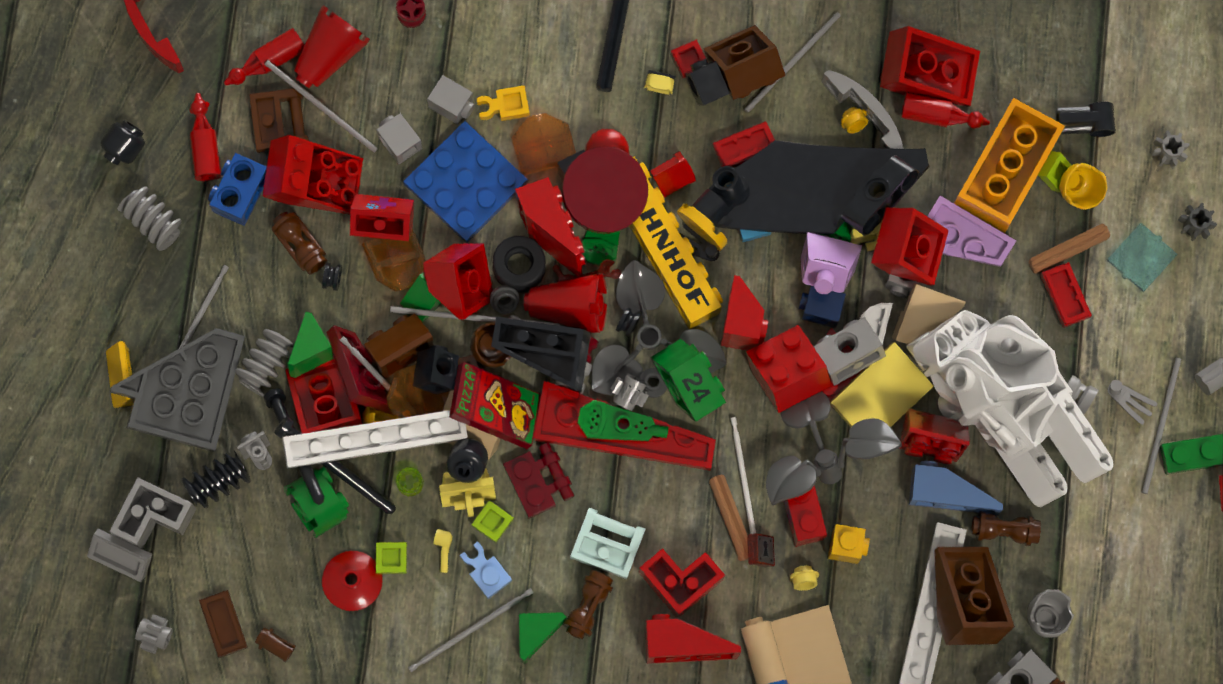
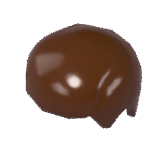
M485 323L478 327L470 339V351L474 359L482 366L490 368L503 366L511 358V356L491 346L495 323Z

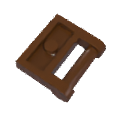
M291 88L249 94L257 153L269 152L271 140L285 136L281 102L288 101L290 104L293 135L309 141V137L305 135L301 106L303 95L297 90Z

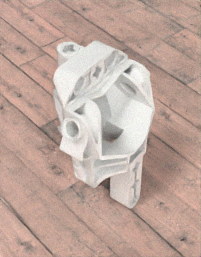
M964 310L906 346L922 371H925V376H931L934 388L940 395L938 406L943 416L958 420L962 426L975 425L987 444L996 448L1029 499L1037 507H1043L1067 493V484L1064 477L1041 445V442L1047 436L1051 438L1071 470L1081 482H1090L1112 470V457L1071 397L1073 391L1059 372L1055 351L1017 316L1008 315L990 324L988 320Z

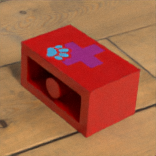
M356 194L350 211V236L409 241L413 228L414 199Z
M815 485L810 491L801 496L783 500L795 547L823 541L826 538L827 532Z

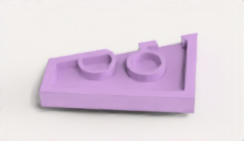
M939 196L927 216L949 230L943 255L1001 267L1016 242L1015 239L942 196Z

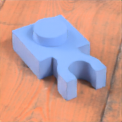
M477 541L473 545L478 551L476 558L470 559L465 552L460 554V557L464 563L474 567L475 570L470 573V576L489 599L512 582V579L494 556L489 560L485 558L483 547Z

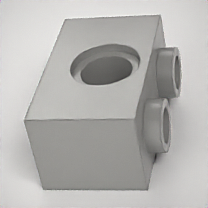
M865 317L860 320L850 321L843 327V330L834 335L824 336L817 342V345L813 346L826 364L829 378L834 386L886 357L882 343ZM852 345L855 347L849 353L841 352L845 346Z
M1032 650L1025 654L1019 651L1007 663L1011 668L1003 676L998 672L986 684H1011V678L1014 675L1022 677L1025 684H1050L1057 676Z

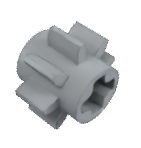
M1168 130L1165 132L1163 139L1157 137L1153 142L1158 148L1151 155L1157 156L1160 161V167L1163 164H1170L1171 168L1174 169L1178 163L1177 159L1181 162L1187 159L1188 156L1183 151L1190 144L1183 142L1181 139L1182 133H1179L1177 136L1171 135Z
M627 374L624 380L617 377L611 387L612 393L616 394L613 401L630 411L634 409L635 405L643 407L649 397L648 392L644 390L647 384L631 374Z
M154 614L151 620L142 619L135 636V640L141 642L140 648L142 650L156 654L157 648L162 650L167 648L173 632L172 628L167 627L168 620Z

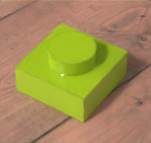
M1051 151L1038 176L1052 191L1061 193L1059 184L1062 174L1071 164L1060 152Z
M489 500L471 525L494 543H497L513 522L514 517Z
M407 542L376 543V574H407Z

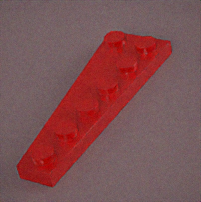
M544 381L534 441L711 471L716 439L678 426L669 425L655 418L653 420L656 425L669 427L667 438L653 436L649 441L588 439L578 425L580 408L593 400L608 403ZM620 419L618 421V427L621 429H627L629 427V421L626 419Z

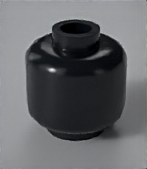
M126 120L122 123H113L101 140V146L106 151L103 156L115 165H119L120 162L125 164L134 162L145 145L142 137L144 133Z
M466 438L458 440L451 447L446 462L447 471L452 478L462 483L478 481L484 474L488 462V452L485 446L475 439Z

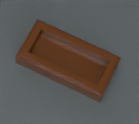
M226 590L199 600L218 658L247 649L248 646L229 591Z

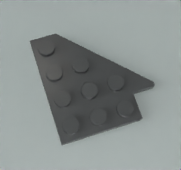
M215 328L110 387L109 393L134 399L126 428L214 452L218 443L245 336Z

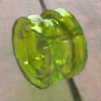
M407 467L397 474L396 485L403 495L413 497L422 491L424 480L417 469ZM407 475H412L413 479L418 478V482L413 483L412 489H408L406 485L402 486V482L406 481Z

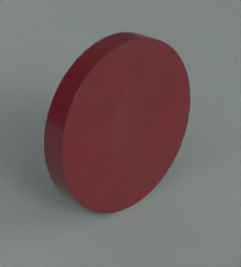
M597 147L583 152L570 164L563 177L561 193L565 209L568 210L571 218L579 226L594 233L610 234L629 227L641 215L648 199V182L642 167L631 155L617 148Z

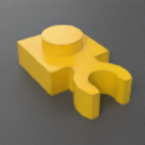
M525 85L496 90L497 98L495 99L488 96H480L476 99L477 105L485 104L489 106L488 111L479 113L480 120H489L494 114L500 113L501 121L530 116Z

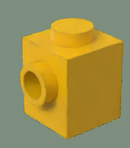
M835 524L832 529L828 559L858 564L862 555L867 556L870 538H865L866 529Z

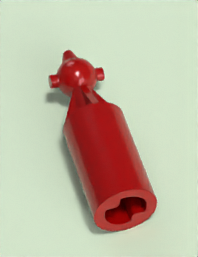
M289 29L254 50L242 69L233 68L229 72L228 77L224 81L225 86L232 84L241 85L244 83L246 76L268 74L272 71L264 65L268 60L278 68L301 54L304 44L295 29Z
M906 92L901 112V118L946 128L951 125L967 123L970 128L977 129L990 124V121L984 118L978 111L967 114L950 101Z
M196 93L190 109V113L196 115L192 132L189 133L194 176L197 181H213L221 177L216 130L211 128L205 116L210 104L203 100L200 93Z

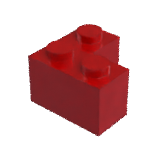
M663 548L639 567L638 572L677 619L725 578V574L706 552L682 571Z

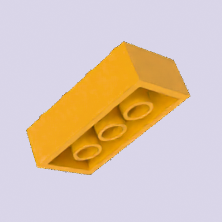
M1013 98L954 204L1005 234L1065 125Z

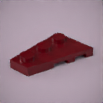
M333 325L326 333L351 402L395 415L402 409L397 400H390L384 386L350 352V349L340 341L344 336L350 345L355 347L372 364V359L356 333Z

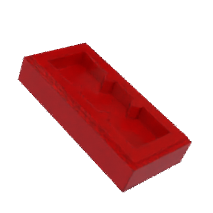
M765 121L718 140L712 146L721 166L734 168L752 158L775 141Z
M1069 262L1043 271L1040 274L1063 328L1091 318V312Z

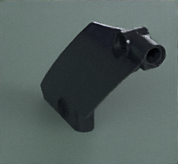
M775 140L735 169L730 166H723L717 169L713 174V185L709 189L707 188L692 206L705 215L718 228L776 233L807 234V232L815 234H834L846 222L863 236H866L883 220L885 209L893 208L929 168L927 152L925 148H853ZM734 181L730 186L724 187L726 183ZM878 192H885L881 197L874 198Z

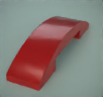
M124 0L136 32L148 50L170 69L177 73L183 72L182 64L168 38L166 37L159 42H156L135 4L140 0Z

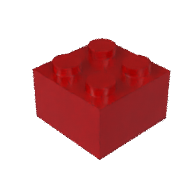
M799 325L746 351L752 374L778 413L831 386L826 364Z

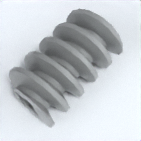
M144 186L127 195L117 209L121 212L124 211V217L129 220L132 219L131 223L133 226L140 227L141 234L148 235V240L153 244L157 243L156 248L162 251L172 245L180 235L178 227L182 221L178 218L171 222L170 219L174 214L173 211L169 210L163 214L162 211L165 204L161 202L154 206L153 204L157 196L153 194L146 198L145 196L149 188Z
M264 329L263 335L267 340H256L260 350L253 348L249 350L253 360L247 358L242 360L246 370L241 368L235 370L236 375L239 377V382L261 397H264V393L260 386L271 387L267 376L278 377V374L273 369L274 366L284 368L285 365L280 358L281 356L290 358L291 354L287 348L288 346L294 347V344L287 338L269 329Z

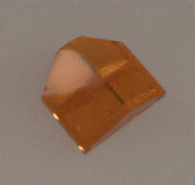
M546 113L528 117L512 136L518 165L523 175L558 167L559 161L576 153L568 123Z
M413 229L409 241L377 238L362 243L376 280L395 292L411 288L417 277L424 271L423 262L426 259Z
M416 364L396 371L388 391L387 405L392 414L398 418L442 412L445 405L441 394L436 395L413 387Z

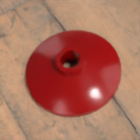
M346 551L336 555L328 562L322 575V587L327 599L334 606L345 611H359L370 606L378 598L383 584L382 574H376V561L360 551ZM350 574L357 576V581L353 585L346 583V577Z

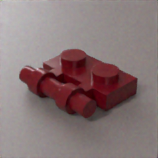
M545 443L539 447L543 458L536 462L529 451L503 463L528 519L556 507L551 495L560 492L564 501L575 497L570 487L572 482L569 476L564 475L559 464L561 459L557 452H553L550 443ZM546 468L549 469L555 481L550 485H546L540 472Z

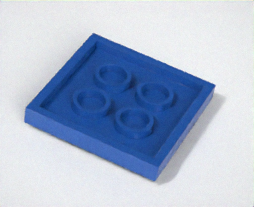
M466 121L403 181V184L466 244L516 195V188L528 183V179Z

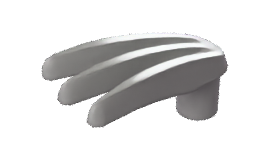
M1113 380L1108 386L1109 395L1138 423L1143 425L1144 420L1126 402L1147 416H1152L1151 411L1137 403L1130 396L1154 407L1157 406V402L1122 385L1119 380Z

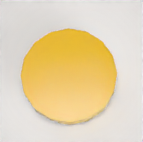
M686 203L677 210V214L684 223L708 243L715 245L717 250L721 251L726 246L727 238L722 232L716 234L713 222L696 208L688 206Z

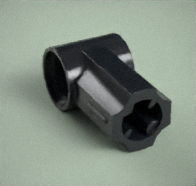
M1095 102L1087 107L1057 108L1056 121L1065 125L1061 134L1089 133L1092 137H1107L1116 133L1114 107L1111 102Z

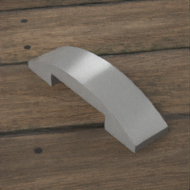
M827 70L824 73L822 84L839 103L850 97L861 110H866V117L884 136L880 140L879 148L904 149L901 137L892 118L882 104L868 90L840 73Z

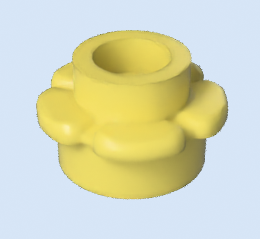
M799 566L790 575V582L793 583L795 590H810L818 585L817 578L819 573L812 570L811 566Z

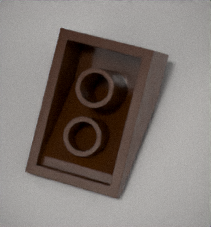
M937 547L934 550L937 619L945 644H998L1015 626L989 548Z

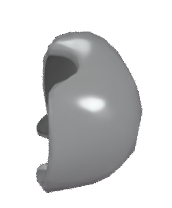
M1048 589L1034 596L1027 609V618L1032 630L1044 638H1056L1065 633L1074 617L1070 608V597L1062 591Z

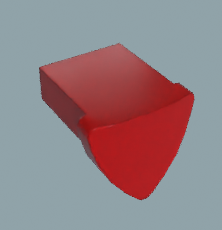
M681 151L673 154V158L650 170L664 198L687 184L696 182L694 172Z

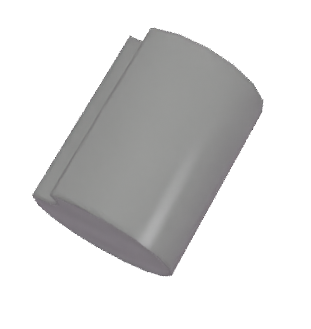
M1223 358L1216 360L1195 374L1198 386L1206 395H1211L1223 387Z

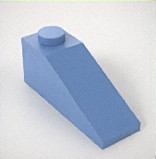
M921 461L920 465L916 464L912 469L909 505L976 513L985 511V513H992L994 515H999L1003 510L1002 503L947 468L938 467L937 462Z

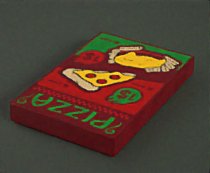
M463 361L458 365L449 418L528 449L533 445L541 394Z

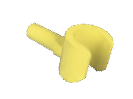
M438 529L433 544L442 547L440 572L448 573V553L453 537L450 532Z

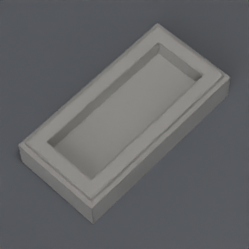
M97 529L93 534L87 557L142 582L146 576L152 554L103 530Z

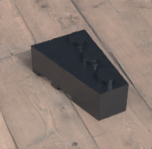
M496 317L492 347L582 392L591 333L584 329Z

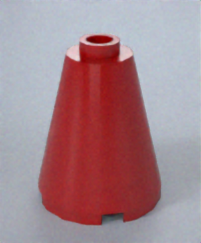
M324 5L319 10L294 69L298 73L295 79L309 89L312 85L318 88L370 41L366 36L362 40L359 39L362 33L334 12H331L328 16L326 12L329 9Z
M592 274L532 287L529 293L524 295V310L529 311L530 317L559 323L560 325L584 329L591 333H600V331L604 330L607 316V304H604L603 294H607L605 278L602 274Z

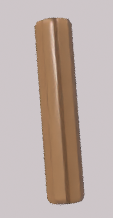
M1100 224L1030 258L1028 261L1029 266L1034 274H1038L1107 240L1110 237V232L1105 224Z
M717 475L710 479L709 484L738 559L740 561L748 560L754 556L753 548L724 475Z

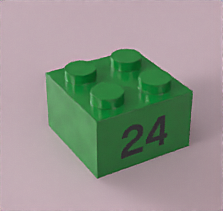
M679 339L650 357L677 407L695 422L726 403L721 394L725 391L722 383L716 376L712 377L708 370L712 366L708 357L703 351L699 353L694 344L688 345L682 339Z

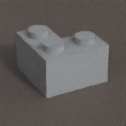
M137 477L110 533L143 549L156 523L183 536L196 511V507L191 502Z

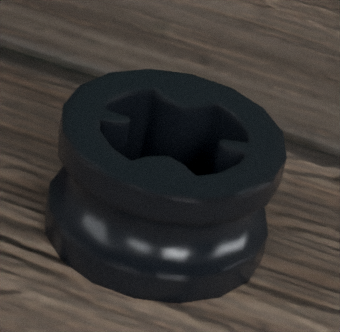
M326 263L322 280L323 289L332 287L334 291H338L342 265L338 264L336 267H333L331 263Z
M629 307L616 327L617 332L624 331L626 333L625 336L628 338L641 318L640 313L633 314L631 312L632 309Z

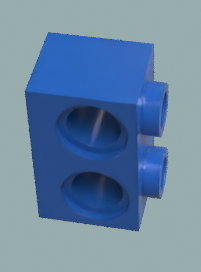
M235 153L232 160L228 159L223 166L221 172L223 178L219 186L215 185L210 192L208 201L210 202L209 205L212 212L245 226L264 189L267 166ZM247 170L251 172V176L245 181L236 179L241 171ZM230 196L238 198V202L232 207L223 205L225 199Z

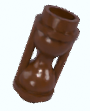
M283 212L274 219L272 232L302 271L312 275L326 265L328 260L325 257V251L295 212L289 214L288 212ZM302 232L304 233V235L307 237V239H308L309 241H306V240L302 237ZM288 242L292 243L295 246V251Z
M980 511L978 516H973L971 533L976 534L977 541H982L983 539L993 540L998 536L1010 537L1016 543L1031 546V543H1039L1041 521L1035 520L1033 516H1028L1027 518L1017 517L1012 521L1000 520L992 513Z
M591 570L589 576L586 575L584 578L585 582L582 586L583 599L579 608L571 611L568 619H565L563 625L568 627L566 633L581 640L584 635L591 637V630L594 627V611L597 605L604 602L608 594L613 590L611 587L613 579L595 570Z

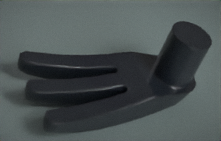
M686 224L683 225L685 230L701 242V244H698L688 238L691 245L697 249V251L694 250L692 256L708 261H715L719 258L720 252L715 245L708 243Z

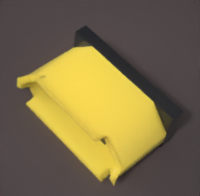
M648 70L644 89L647 88L648 91L666 95L672 94L675 76Z

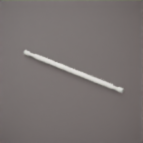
M732 417L730 420L733 426L734 443L751 540L754 546V557L756 559L758 558L757 534L740 437L736 426L737 420L736 417Z

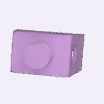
M807 232L801 254L802 282L815 286V290L820 294H828L831 291L844 292L855 272L862 245Z

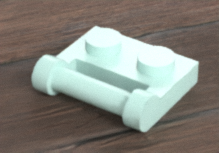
M589 507L570 558L627 579L646 528L638 525L634 528L597 514L598 510ZM595 525L632 540L630 545L627 546L592 533L590 530Z

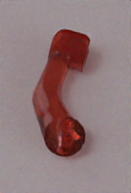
M606 259L601 263L599 269L585 273L583 276L602 274L604 278L617 279L621 275V270L614 269L610 273V267L615 264V261ZM559 265L552 267V270L559 278L556 282L578 278L576 275H564Z

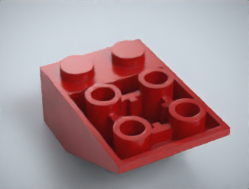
M292 135L273 139L270 142L262 197L288 205L350 215L354 197L359 193L363 158Z
M549 177L516 188L519 214L529 238L534 239L542 249L574 275L583 277L582 266L586 264L582 254L584 249L579 236L575 237L572 229L574 225L568 210L564 211L562 205L563 198L558 185L552 186Z
M909 408L905 415L900 438L902 447L899 449L905 450V454L909 456L922 457L924 454L933 456L936 462L952 464V461H958L969 446L968 425L962 426L956 419Z

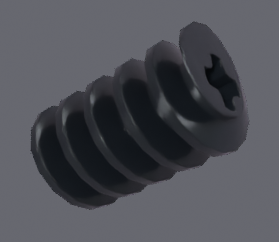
M235 450L234 458L228 453L223 454L224 464L214 459V470L203 465V476L193 471L192 483L184 477L181 478L196 506L199 503L204 508H208V497L218 502V491H221L226 496L230 495L228 485L233 486L237 490L240 489V478L247 484L251 482L250 476Z

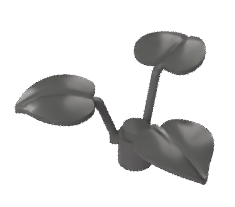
M636 260L630 262L622 272L617 285L616 298L624 312L628 307L632 309L631 312L633 314L641 311L644 326L640 328L637 334L639 344L630 355L626 348L620 345H609L599 351L594 359L592 371V390L597 393L615 395L612 393L611 387L617 377L624 380L627 374H631L639 378L643 368L633 359L643 348L653 350L660 344L667 347L673 344L662 338L658 327L649 324L646 311L655 310L662 304L665 298L664 283L655 272ZM689 329L682 332L679 339H682L688 345L694 344L699 353L703 351L712 365L708 368L710 373L726 365L724 352L711 335L698 329Z
M821 391L780 412L783 422L789 427L797 429L810 424L819 452L814 459V464L809 460L801 463L795 456H786L777 460L770 467L767 474L766 489L769 500L774 506L783 500L801 496L814 487L817 477L824 484H834L842 478L841 468L845 466V453L850 458L856 460L875 458L902 447L900 439L884 421L875 418L864 419L855 423L850 428V437L843 439L839 457H837L831 450L824 449L815 421L828 418L831 412L830 401Z

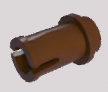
M264 627L255 641L259 645L258 649L262 650L264 648L286 663L295 650L296 645L273 633V628L269 630Z

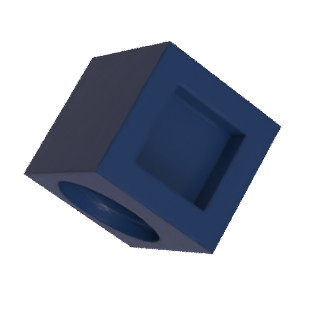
M811 286L809 293L803 292L799 310L804 311L802 320L836 328L846 294L834 291L828 294H820L815 290V286Z

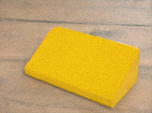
M123 341L117 342L106 351L110 387L132 375L129 348ZM111 393L114 408L132 406L134 399Z

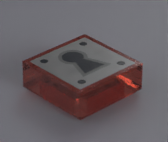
M758 533L748 534L749 565L761 567L775 566L774 536Z

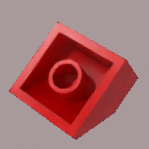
M886 208L871 263L888 274L927 285H934L949 230L915 208Z
M484 243L453 244L423 262L424 277L427 281L428 291L459 320L466 319L490 303L489 298L493 289Z
M734 275L721 346L748 351L764 342L769 320L763 319L765 310L743 279L737 275Z

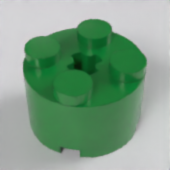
M324 467L320 469L313 468V472L325 497L324 502L320 505L313 502L302 476L283 487L286 496L292 494L295 501L291 503V506L309 532L313 530L314 538L319 537L346 520L349 513L347 510L349 504L340 491L335 493L330 484L333 480Z

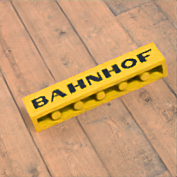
M641 162L639 164L648 182V199L641 215L629 227L655 272L663 281L667 293L688 329H692L720 314L723 299L716 287L711 289L706 280L709 276L704 265L701 262L696 263L692 256L694 249L687 237H681L677 230L680 226L675 215L672 212L667 213L663 206L665 199L658 187H652L648 180L651 178L646 165Z

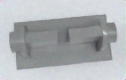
M255 431L241 439L242 444L237 446L243 458L246 460L250 457L255 466L260 470L270 468L272 457L266 447L271 444L265 433L262 431L257 434Z

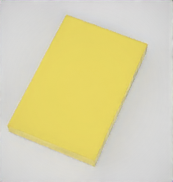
M892 342L884 350L886 357L863 369L830 401L831 406L850 427L861 420L875 418L884 421L891 428L909 408L911 409L934 387L895 342Z

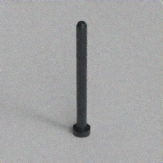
M278 388L268 391L264 395V401L267 407L273 408L280 423L285 417H289L284 405L286 401L283 390ZM311 465L298 467L313 502L317 505L322 504L325 497Z
M285 417L274 432L280 438L302 433L292 426L294 421L289 417ZM339 461L321 463L386 514H393L396 510L395 505Z

